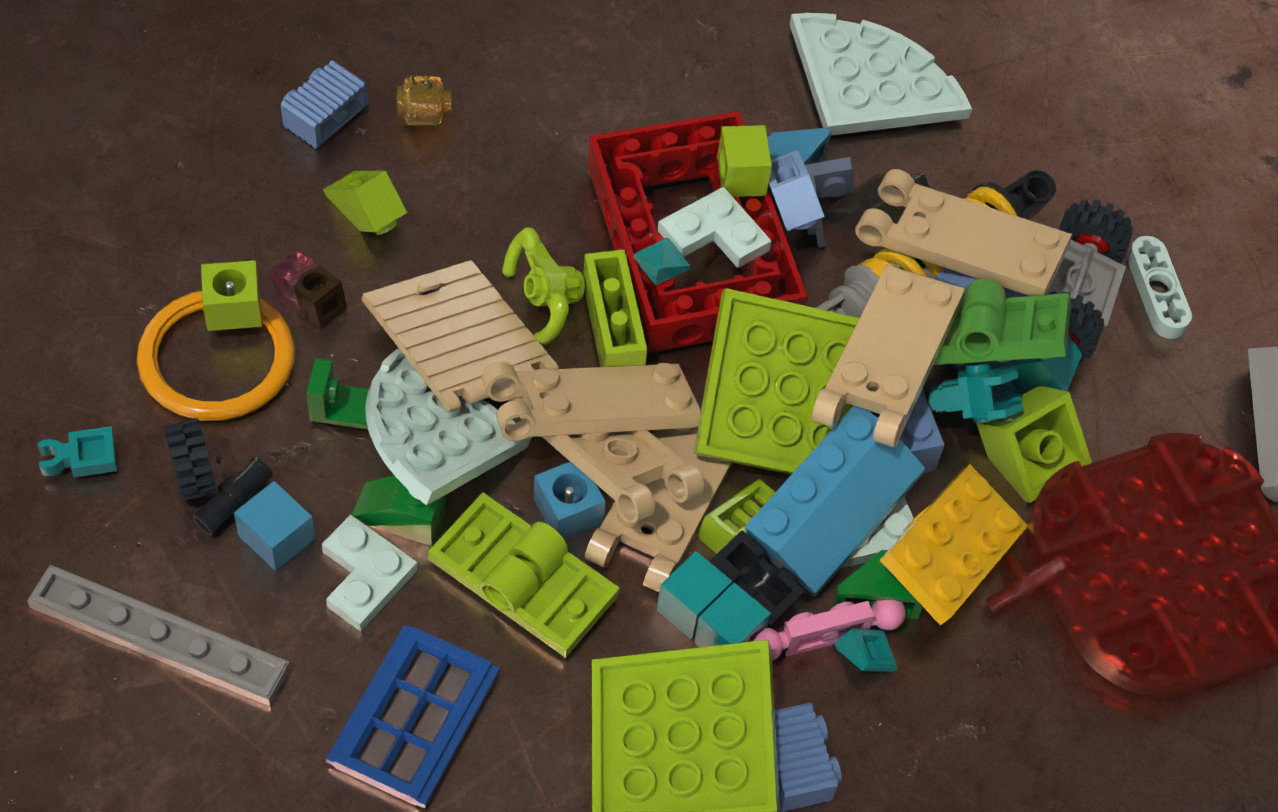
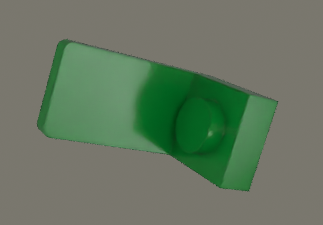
M315 359L306 393L309 420L368 430L365 405L369 389L340 385V379L334 378L332 361Z

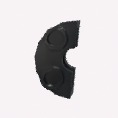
M741 530L709 562L731 579L732 584H737L771 612L768 626H770L805 590L799 586L796 576L790 570L784 567H780L778 570L773 568L765 559L768 555L765 548Z

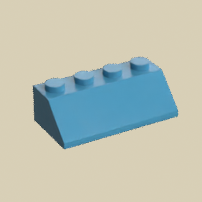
M853 406L745 526L747 535L760 543L767 551L766 559L778 568L784 567L790 570L796 576L799 584L815 597L926 472L925 467L901 439L895 448L873 441L878 418L868 410Z

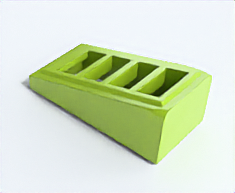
M758 479L704 517L698 534L699 539L717 554L741 530L746 533L745 526L752 519L749 515L754 517L761 509L752 500L755 498L764 506L776 492L762 480ZM730 519H731L735 524H737L741 529H739L736 525H734V524L730 521Z

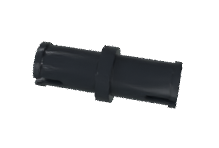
M253 456L250 459L251 461L229 482L224 480L217 487L219 492L193 515L194 522L205 533L212 536L236 510L248 502L247 499L273 476L271 469L261 459Z

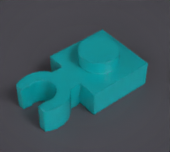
M112 426L68 432L69 443L61 444L53 439L38 442L41 456L55 455L51 460L39 462L42 475L54 476L61 473L67 467H71L73 477L117 471L115 439Z

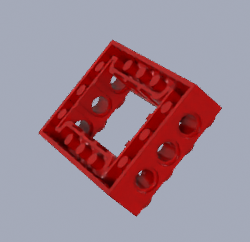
M739 111L589 136L587 166L614 250L625 249L647 353L713 341L722 291L726 288L806 306L808 296L768 189L766 196L733 197L772 241L770 251L741 266L744 277L742 274L734 275V279L704 284L701 281L696 282L693 287L674 290L676 277L655 286L633 258L635 253L664 239L661 234L658 235L653 220L654 208L652 203L647 202L643 187L709 176L713 191L722 188L717 158L721 130L724 126H744Z

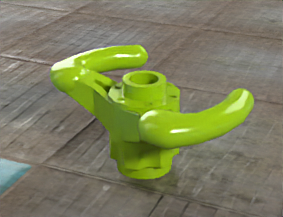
M526 227L510 243L505 255L502 273L508 278L516 275L519 260L525 249L531 270L524 280V293L533 305L548 306L551 313L547 325L541 331L533 334L536 341L544 346L551 343L559 335L566 322L569 304H575L584 295L585 282L582 273L579 270H575L574 267L558 266L544 247L538 233L533 228Z

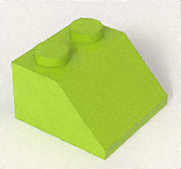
M1037 386L1021 396L1023 411L991 422L976 423L988 459L1025 502H1033L1093 465L1070 392Z

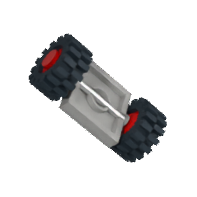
M1082 200L1080 205L1073 203L1070 209L1065 211L1059 230L1072 234L1071 241L1046 295L1069 293L1071 312L1068 335L1082 353L1079 362L1084 361L1085 356L1087 358L1093 356L1101 332L1108 325L1126 268L1121 263L1126 256L1133 234L1132 221L1129 217L1123 218L1125 212L1121 209L1114 212V205L1107 203L1106 207L1100 206V200H1094L1092 205H1089L1087 200Z

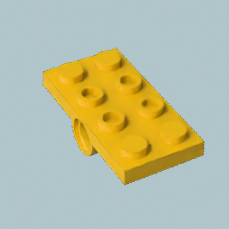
M969 464L959 472L929 506L904 528V534L884 554L880 561L926 611L942 625L954 615L1028 525L989 485L987 480Z

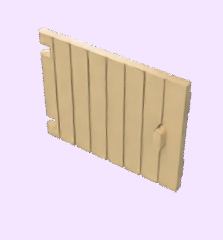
M472 260L363 293L362 302L373 313V316L380 325L384 327L383 329L394 340L400 351L405 354V357L414 369L416 368L418 374L427 383L435 396L439 398V401L448 412L461 407L459 396H463L469 404L489 398L482 375L484 370L493 363L507 362L513 366L515 371H530L538 368L559 369L557 363L548 355L543 346L536 341L534 335L525 327L520 318L514 314V311L503 300L497 290L492 287L487 278L481 274V271ZM501 378L495 381L493 385H502L509 378Z

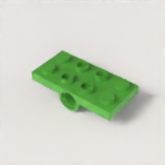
M979 279L970 283L965 290L964 300L934 365H965L973 362H1008L1011 360L1034 358L1046 360L1054 357H1065L1071 312L1069 293L1006 298L1003 287L993 280Z

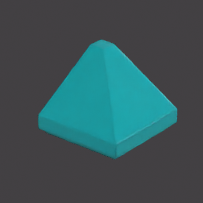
M668 237L635 253L633 257L655 286L690 269L688 262Z
M850 629L834 642L837 650L862 671L894 672L898 669L883 630Z

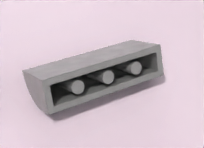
M1278 347L1249 348L1248 357L1261 491L1267 498L1278 503Z

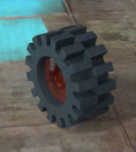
M198 417L163 426L182 501L217 493Z

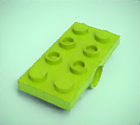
M484 492L428 551L429 561L565 658L618 598L620 587L569 553L564 538L550 525L537 521L531 526Z

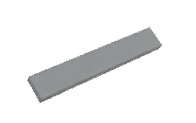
M49 565L27 600L29 607L268 706L272 704L291 669L289 661L53 565Z

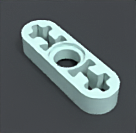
M1141 236L1132 244L1127 256L1128 265L1154 331L1164 338L1177 339L1185 333L1192 319L1190 307L1165 245L1155 237ZM1149 257H1154L1152 262H1150ZM1160 281L1168 287L1169 292H1156L1150 287L1149 282ZM1167 311H1168V314H1169L1170 318H1169V317L1165 318V315H1166Z

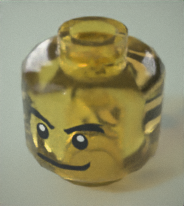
M410 75L404 79L403 85H397V116H403V120L407 125L437 126L442 122L444 113H451V89H444L440 77Z

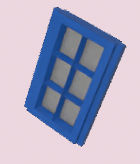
M404 625L328 754L326 763L410 804L425 808L497 678L500 668L482 657L420 629Z

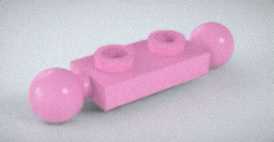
M877 600L872 607L869 601L857 604L843 602L827 612L815 615L810 612L798 614L785 623L782 632L777 633L775 630L767 627L760 629L750 637L749 642L769 640L772 649V661L780 656L782 650H784L786 657L833 645L850 629H870L871 626L876 625L883 630H894L904 622L906 610L904 604L896 600Z

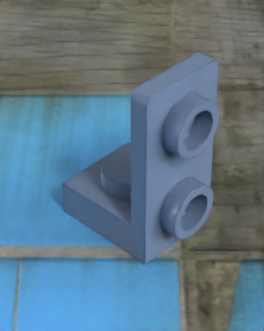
M850 157L805 165L817 198L838 197L846 193L855 192ZM820 218L817 219L813 226L807 228L808 236L816 234L818 248L826 247L822 219Z

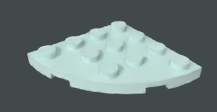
M791 14L789 24L823 128L832 131L831 135L969 119L972 108L953 75L947 76L934 63L935 57L914 41L889 28L866 20H862L861 24L836 20V14Z
M398 348L385 358L380 370L372 380L365 405L366 422L371 439L382 460L414 498L428 505L528 447L532 437L519 441H510L503 437L496 419L498 409L484 399L469 404L463 396H459L461 407L448 412L439 401V398L435 396L427 383L418 374L416 368L414 369L405 357V354ZM510 420L507 424H516V423H515L513 420Z

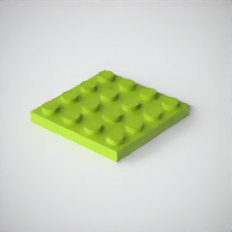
M724 289L720 300L693 454L792 475L833 429L832 427L812 421L813 408L820 391L826 388L860 318L732 289ZM847 403L845 404L838 422L847 414V412L853 407V405Z
M769 640L592 659V812H780L772 649Z

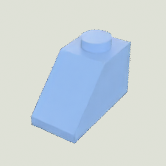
M796 150L771 160L772 168L769 185L786 230L789 231L794 228L796 230H803L813 226L817 219L825 217L799 151Z

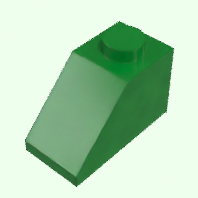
M395 475L365 483L352 516L368 527L432 546L447 511L446 495L425 505L421 500L414 498Z
M888 550L879 551L839 584L832 604L833 608L843 602L857 604L869 601L872 607L877 600H896L904 604L906 610L905 618L918 619L923 606L880 561Z

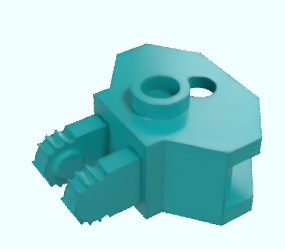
M988 361L965 364L966 369L958 370V379L946 380L943 383L938 382L930 386L929 400H927L932 411L936 410V412L940 411L942 413L944 410L946 412L963 410L964 419L973 418L975 423L991 422L1023 411L1021 394H993L992 388L994 385H1001L1017 379V363Z

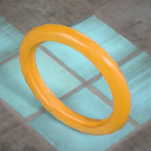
M202 291L192 292L173 300L161 309L146 326L138 344L136 362L139 376L148 393L157 402L182 417L191 419L198 417L199 421H225L242 417L260 409L274 398L288 380L295 361V342L291 328L276 309L260 298L261 321L270 332L275 347L274 361L268 375L253 390L237 398L224 401H199L188 398L176 392L165 381L158 364V350L163 336L172 325L185 316L204 310Z

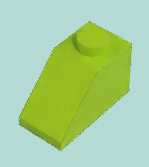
M353 171L323 189L328 199L361 232H375L377 235L386 233L398 225L396 219L407 213L386 171Z

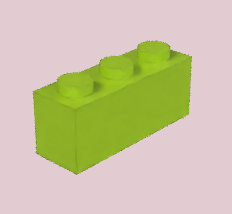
M625 249L585 254L583 269L584 291L600 367L645 365L647 346Z

